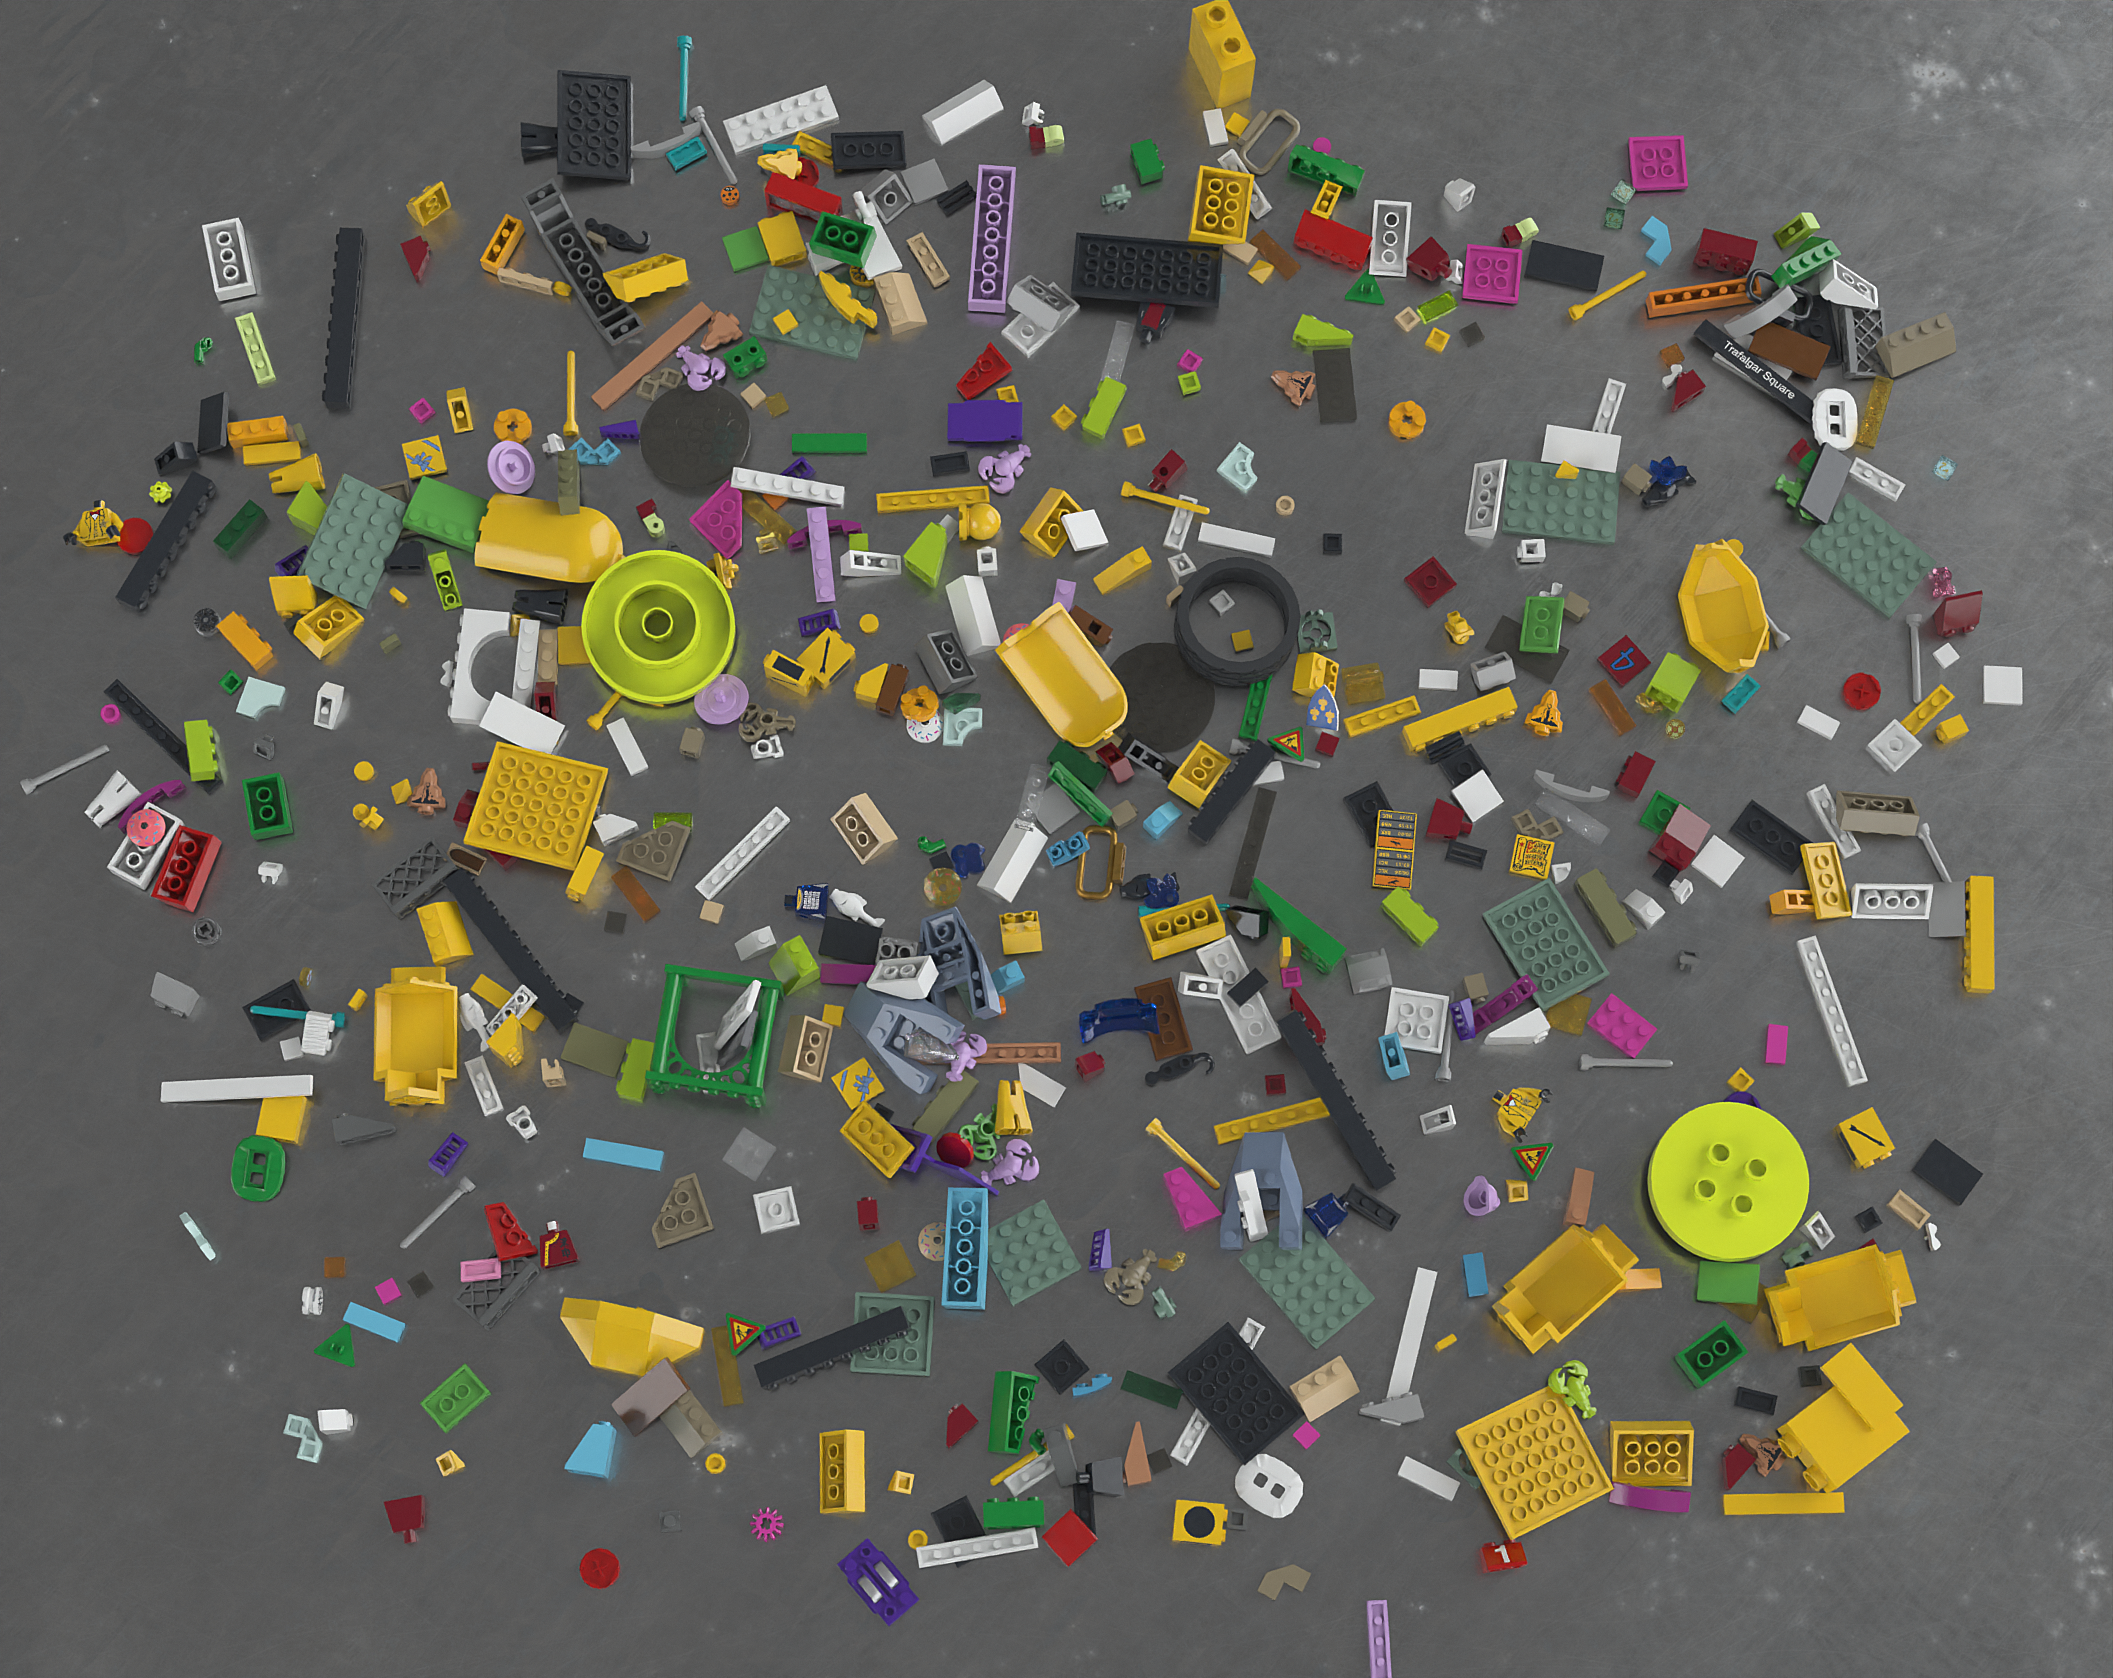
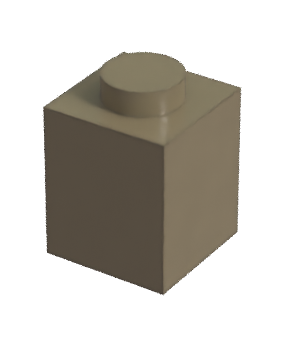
M1634 463L1624 475L1621 484L1639 496L1642 491L1646 493L1651 487L1652 475Z
M1570 591L1564 601L1563 615L1578 623L1581 618L1585 619L1589 613L1588 605L1590 602Z
M685 727L679 748L681 754L695 758L700 757L705 740V734L700 728L691 727L690 729Z
M1128 799L1110 809L1113 812L1110 821L1116 831L1137 820L1138 810L1133 803H1129Z
M1483 972L1464 977L1462 983L1466 997L1470 998L1474 1004L1485 1002L1489 993Z

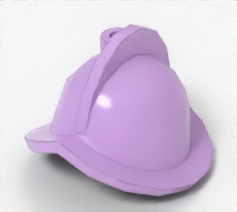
M1482 1175L1475 1177L1464 1194L1465 1208L1474 1216H1482L1490 1211H1494L1500 1204L1497 1191L1492 1185L1488 1184Z

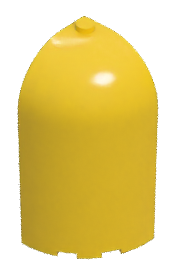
M496 492L487 504V509L489 510L486 517L482 516L478 529L482 531L480 542H476L475 566L578 583L597 581L609 567L625 558L620 533L614 523L603 513L592 508L580 506V514L561 515L559 502Z
M1057 602L1031 622L1032 624L1024 630L1021 629L1005 640L995 651L1055 732L1072 745L1088 747L1094 745L1102 738L1106 741L1114 735L1112 731L1124 721L1127 715V698L1120 682L1061 603Z

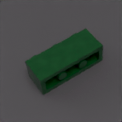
M249 499L213 540L214 545L219 551L232 559L265 522L268 516L261 507Z
M1059 740L1047 757V764L1053 767L1059 761L1094 794L1107 776L1108 770H1106L1102 763L1098 761L1096 763L1093 762L1088 754L1083 751L1079 753L1067 741L1062 742Z

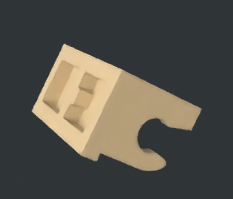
M546 1058L541 1059L542 1078L547 1087L567 1085L559 1062L555 1059V1067L551 1068Z

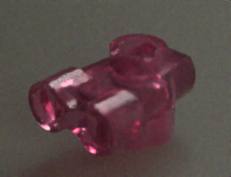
M1947 567L1933 569L1935 589H1932L1934 598L1956 594L1955 585L1952 586L1951 583L1952 573ZM1939 574L1943 576L1942 581L1939 578Z

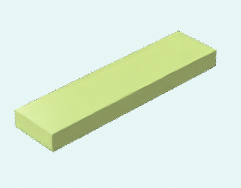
M253 312L236 317L235 321L258 386L276 380Z

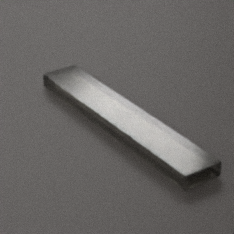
M1258 787L1229 896L1248 900L1275 802L1276 791Z

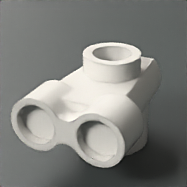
M862 191L855 192L852 196L854 204L858 208L855 210L858 220L862 219L864 224L872 221L871 217L877 215L872 201L865 203Z
M778 735L769 736L768 740H759L756 744L751 745L754 759L783 756Z
M524 1105L518 1108L516 1112L510 1113L506 1120L510 1126H515L525 1139H529L537 1133V1129L529 1116L530 1111Z

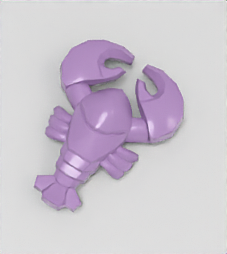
M682 345L678 348L676 356L677 358L683 357L686 364L681 369L686 376L688 375V385L693 390H705L712 384L711 379L708 380V377L702 375L708 371L709 367H711L712 377L717 372V375L714 377L715 380L725 376L726 365L720 358L710 360L703 353L696 355L690 352L689 346L684 347Z
M1018 445L1019 451H1015L1010 455L1007 451L999 453L997 457L1001 459L986 456L980 460L978 472L984 480H988L985 471H988V475L991 477L993 465H995L997 474L1006 476V478L994 479L995 482H999L998 485L990 481L991 488L997 493L1004 494L1014 488L1013 472L1016 477H1019L1023 472V468L1019 464L1024 457H1031L1030 449L1027 445Z
M963 1031L956 1042L951 1044L943 1042L944 1047L951 1053H947L944 1057V1063H951V1072L946 1073V1078L954 1082L961 1081L963 1076L960 1073H962L965 1066L973 1069L977 1062L971 1058L981 1056L987 1050L986 1040L982 1036L970 1034V1046L963 1042L966 1037V1032Z
M1013 1139L1006 1146L1005 1158L1003 1159L1002 1153L997 1155L993 1159L996 1166L989 1173L983 1170L981 1172V1180L990 1186L993 1180L1002 1178L1006 1185L1016 1182L1013 1176L1029 1182L1037 1177L1039 1164L1033 1156V1165L1029 1166L1030 1160L1028 1159L1022 1171V1159L1013 1156V1153L1022 1156L1026 1155V1152L1021 1150L1025 1148L1030 1154L1032 1152L1031 1147L1021 1139Z

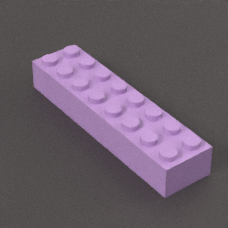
M979 165L968 310L1005 313L1016 167Z

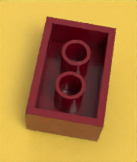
M1703 228L1697 242L1693 263H1697L1702 267H1714L1719 271H1731L1736 275H1747L1754 261L1758 241Z

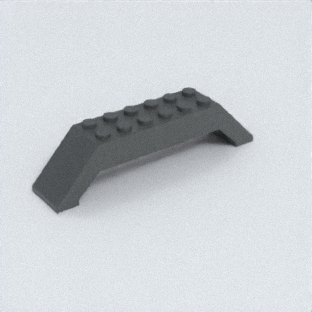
M551 178L520 195L543 243L572 287V290L598 332L612 346H615L646 329L638 314L632 310L627 302L616 298L606 282L603 273L608 271L573 217L554 179Z

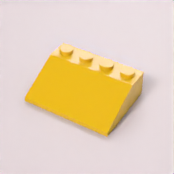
M1200 165L1196 177L1188 242L1245 244L1254 181L1253 174Z
M1610 1421L1611 1481L1629 1483L1632 1486H1692L1694 1429L1691 1422Z

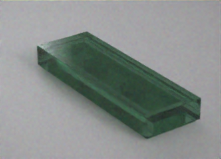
M1127 1370L1121 1386L1123 1391L1177 1410L1183 1393L1180 1389Z

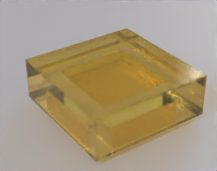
M782 392L764 399L772 417L789 410Z

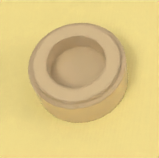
M1281 496L1278 498L1276 511L1279 514L1287 516L1293 512L1295 503L1291 497Z

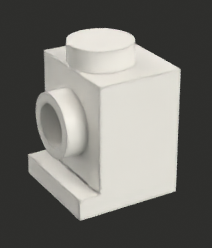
M1544 539L1521 540L1520 546H1517V558H1521V563L1544 562L1546 557Z
M982 547L977 550L979 576H998L996 548Z

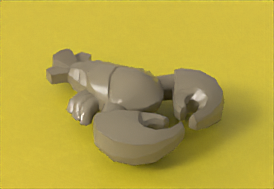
M749 702L739 718L742 722L745 715H748L746 721L756 717L752 723L753 727L746 724L745 728L747 730H745L742 723H740L738 730L742 739L747 742H756L764 732L766 735L776 734V730L785 727L789 731H793L796 720L792 715L788 718L777 716V709L767 708V712H764L760 705Z
M1144 1249L1142 1251L1144 1256L1136 1262L1131 1258L1125 1260L1121 1265L1127 1267L1126 1269L1113 1267L1104 1274L1103 1281L1105 1287L1113 1294L1116 1291L1112 1283L1114 1282L1116 1288L1119 1289V1276H1122V1282L1125 1286H1134L1135 1289L1122 1291L1123 1294H1129L1128 1297H1123L1120 1294L1118 1296L1126 1305L1139 1304L1144 1298L1141 1281H1143L1144 1285L1148 1284L1151 1275L1146 1270L1150 1262L1157 1261L1152 1250Z

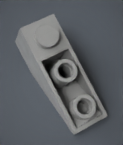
M1412 1392L1401 1394V1398L1393 1400V1397L1382 1399V1403L1374 1405V1402L1363 1404V1408L1359 1410V1414L1400 1424L1424 1418L1418 1394L1413 1395Z

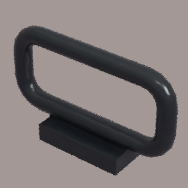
M1758 268L1752 270L1748 275L1745 293L1749 300L1760 305L1766 299L1753 293L1752 288L1755 278L1761 276L1774 283L1776 282L1771 277L1772 273ZM1797 284L1790 286L1792 291L1805 297L1806 304L1803 314L1800 315L1787 309L1770 322L1786 328L1794 321L1803 322L1809 318L1813 307V296L1810 291Z

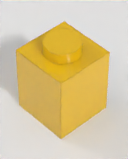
M1961 714L1940 722L1936 727V734L1943 741L1944 745L1965 736L1969 731Z

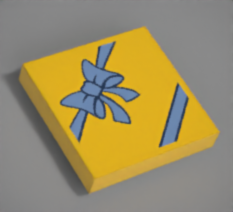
M438 435L402 444L410 480L447 472Z
M865 1057L831 1077L851 1111L858 1108L863 1100L868 1102L885 1091Z

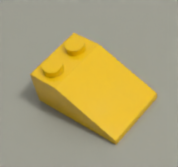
M439 181L432 186H427L419 196L411 198L406 206L411 216L423 228L450 208L451 203L444 183Z
M308 575L269 577L275 608L279 616L292 618L300 614L304 617L317 608V592Z
M333 596L298 620L293 634L321 659L364 621V618L346 600Z
M1200 740L1175 773L1167 788L1197 808H1200L1232 760Z

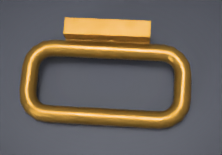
M1089 825L1082 831L1087 841L1089 834L1093 832L1108 833L1110 835L1106 887L1102 892H1090L1083 889L1086 852L1078 856L1075 888L1078 895L1082 898L1100 900L1107 898L1112 893L1114 883L1123 885L1126 846L1124 843L1118 842V834L1112 827Z

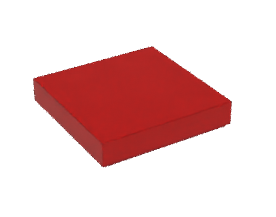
M1072 1509L1042 1536L1068 1567L1098 1540Z

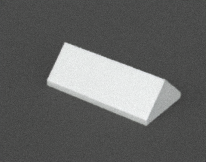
M982 80L922 115L940 144L943 145L1004 110L994 86L986 80Z
M1505 459L1475 464L1465 527L1466 535L1489 539L1494 538L1506 467Z
M963 575L946 585L960 641L966 655L969 656L996 649L1001 643L982 577Z
M1014 820L977 886L1011 904L1048 837L1032 824Z
M1856 883L1850 889L1851 917L1929 919L1933 884Z

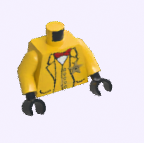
M96 500L93 502V510L84 511L76 529L72 533H66L63 539L66 545L70 542L72 545H77L78 540L87 547L119 542L123 522L116 513L105 508L104 501Z
M1519 1087L1517 1089L1513 1088L1507 1096L1498 1090L1492 1100L1501 1105L1497 1115L1503 1131L1516 1137L1517 1141L1522 1143L1523 1141L1520 1136H1528L1524 1128L1542 1103L1540 1099L1550 1103L1546 1096L1549 1094L1553 1095V1093L1549 1089L1540 1090Z

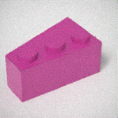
M1183 1167L1163 1174L1164 1182L1184 1232L1221 1218L1222 1213Z

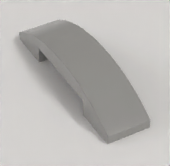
M700 122L682 127L683 135L650 147L648 141L632 146L633 158L654 159L665 157L669 151L699 136L702 132Z
M1788 284L1772 293L1773 297L1744 315L1740 316L1738 314L1723 323L1731 338L1736 339L1759 329L1791 307L1798 299Z
M1537 769L1533 776V779L1547 791L1572 801L1598 802L1606 800L1610 794V791L1591 786L1589 792L1555 783L1553 782L1554 774Z

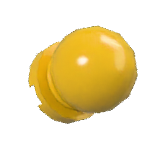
M959 503V541H967V536L969 535L977 540L991 539L999 531L1001 518L993 506L979 503L974 504L971 508H966V503Z

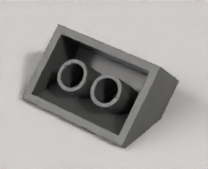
M953 629L926 634L914 645L939 694L952 692L978 678Z

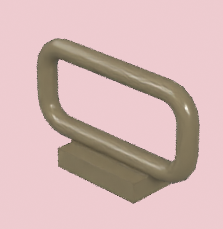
M1274 109L1268 115L1261 110L1237 141L1242 146L1239 151V158L1245 167L1256 175L1268 173L1300 132L1299 122L1283 109ZM1276 116H1281L1293 126V130L1265 166L1258 168L1246 158V153Z

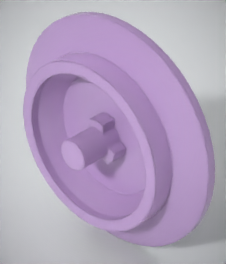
M502 441L491 449L487 460V467L494 484L509 494H520L528 490L535 478V465L530 453L522 445L514 441Z
M720 674L711 685L695 695L694 705L698 715L706 722L718 725L727 724L736 720L745 711L748 705L749 694L745 684L739 678L729 674Z

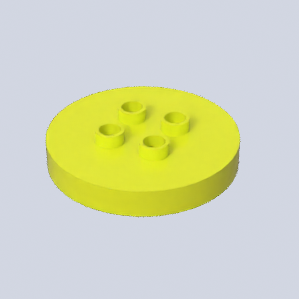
M666 550L639 552L627 556L609 567L598 578L587 596L581 624L584 647L598 675L618 693L638 702L648 704L680 702L705 690L725 668L733 650L736 631L735 617L730 598L715 574L705 565L687 555Z
M1718 1102L1689 1111L1673 1123L1657 1143L1650 1160L1648 1193L1658 1221L1679 1245L1706 1259L1738 1262L1767 1253L1780 1244L1795 1229L1807 1204L1809 1174L1804 1154L1791 1132L1775 1117L1750 1105L1735 1102Z

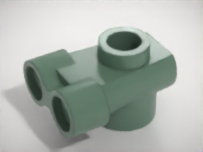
M1125 184L1111 187L1112 193L1100 195V202L1102 205L1114 203L1115 201L1117 205L1127 203V199L1131 198V191L1126 189Z
M1805 1241L1796 1248L1790 1247L1786 1249L1781 1257L1785 1265L1793 1269L1805 1265L1804 1259L1814 1256V1253L1808 1241Z
M1161 1286L1151 1291L1158 1301L1153 1307L1159 1317L1162 1319L1166 1316L1168 1318L1176 1313L1174 1309L1177 1306L1172 1298H1166Z

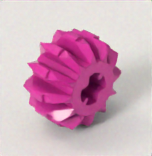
M766 1507L765 1514H763L761 1509H758L760 1516L752 1515L757 1521L749 1523L750 1526H756V1528L751 1530V1533L754 1534L759 1531L756 1539L759 1540L764 1535V1542L768 1541V1535H770L772 1540H775L776 1538L773 1533L776 1532L778 1535L782 1533L777 1527L782 1528L784 1524L777 1522L783 1517L781 1515L775 1517L777 1514L776 1509L771 1514L769 1507ZM767 1519L768 1522L770 1520L772 1521V1523L770 1524V1529H766L765 1527L764 1529H762V1526L764 1525V1520Z

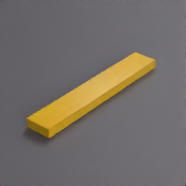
M988 485L876 494L878 514L958 508L959 503H966V507H972L974 504L979 503L990 504Z
M1319 1097L1214 1125L1213 1127L1218 1145L1241 1140L1245 1132H1271L1327 1117L1330 1114Z
M1843 1492L1723 1495L1724 1515L1845 1513Z

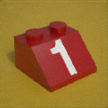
M1509 1539L1504 1540L1502 1545H1496L1495 1542L1484 1543V1547L1479 1549L1483 1573L1521 1568L1528 1565L1521 1542Z

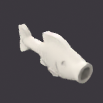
M835 889L829 897L833 900L836 908L842 914L851 917L854 922H857L858 918H860L868 925L880 927L885 922V919H873L864 912L863 907L867 902L858 894Z
M466 993L458 998L460 1001L461 1023L466 1031H470L473 1028L478 1031L482 1039L480 1049L481 1052H484L489 1048L486 1041L490 1037L484 1028V1025L488 1024V1020L484 1017L483 1008H481L480 1004L470 997L469 993Z

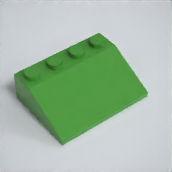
M423 476L403 518V528L474 554L476 542H479L482 532L478 530L482 516L486 517L489 500Z

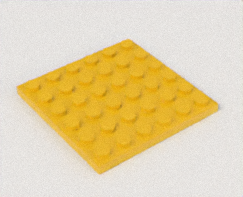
M497 741L463 840L464 844L575 871L603 790L608 768Z
M1549 1386L1455 1431L1510 1540L1614 1489L1574 1410L1563 1401L1566 1395L1553 1392Z

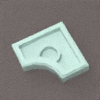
M1239 442L1217 468L1216 472L1244 493H1247L1257 481V476L1251 469V460L1254 452Z
M248 677L236 713L255 719L264 708L280 706L286 690L285 687Z
M944 707L943 745L962 746L963 740L969 732L982 728V708Z

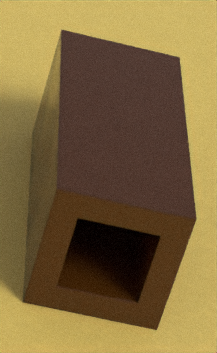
M1077 605L1070 608L1068 614L1088 641L1099 648L1104 644L1108 645L1113 637L1111 635L1113 628Z
M891 664L876 702L877 711L891 716L895 715L910 676L906 666Z

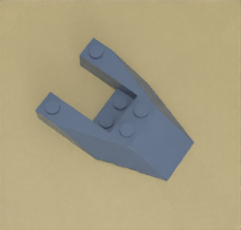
M953 907L923 918L919 943H921L920 952L917 957L930 955L939 973L927 997L923 999L948 1014L944 990L968 981L973 1014L984 1020L1000 1015L999 997L986 962L958 909ZM922 1028L924 1033L932 1037H935L934 1035H932L931 1033L927 1032Z
M860 981L843 1015L880 1061L904 1084L920 1094L930 1092L938 1074L907 1055L920 1029L923 1028L946 1044H951L958 1040L965 1025L925 999H905L868 988L867 982Z
M1245 1132L1224 1190L1220 1247L1224 1250H1243L1244 1228L1241 1217L1244 1216L1243 1212L1239 1211L1237 1204L1240 1198L1234 1175L1253 1169L1263 1211H1280L1279 1247L1282 1250H1302L1303 1190L1293 1164L1284 1132Z

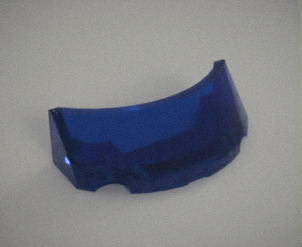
M1138 998L1107 1000L1095 1004L1093 1010L1083 1011L1079 1014V1027L1083 1043H1087L1103 1034L1120 1030H1142L1156 1035L1160 1034L1156 1004L1152 1002L1145 1004L1142 1002V999Z

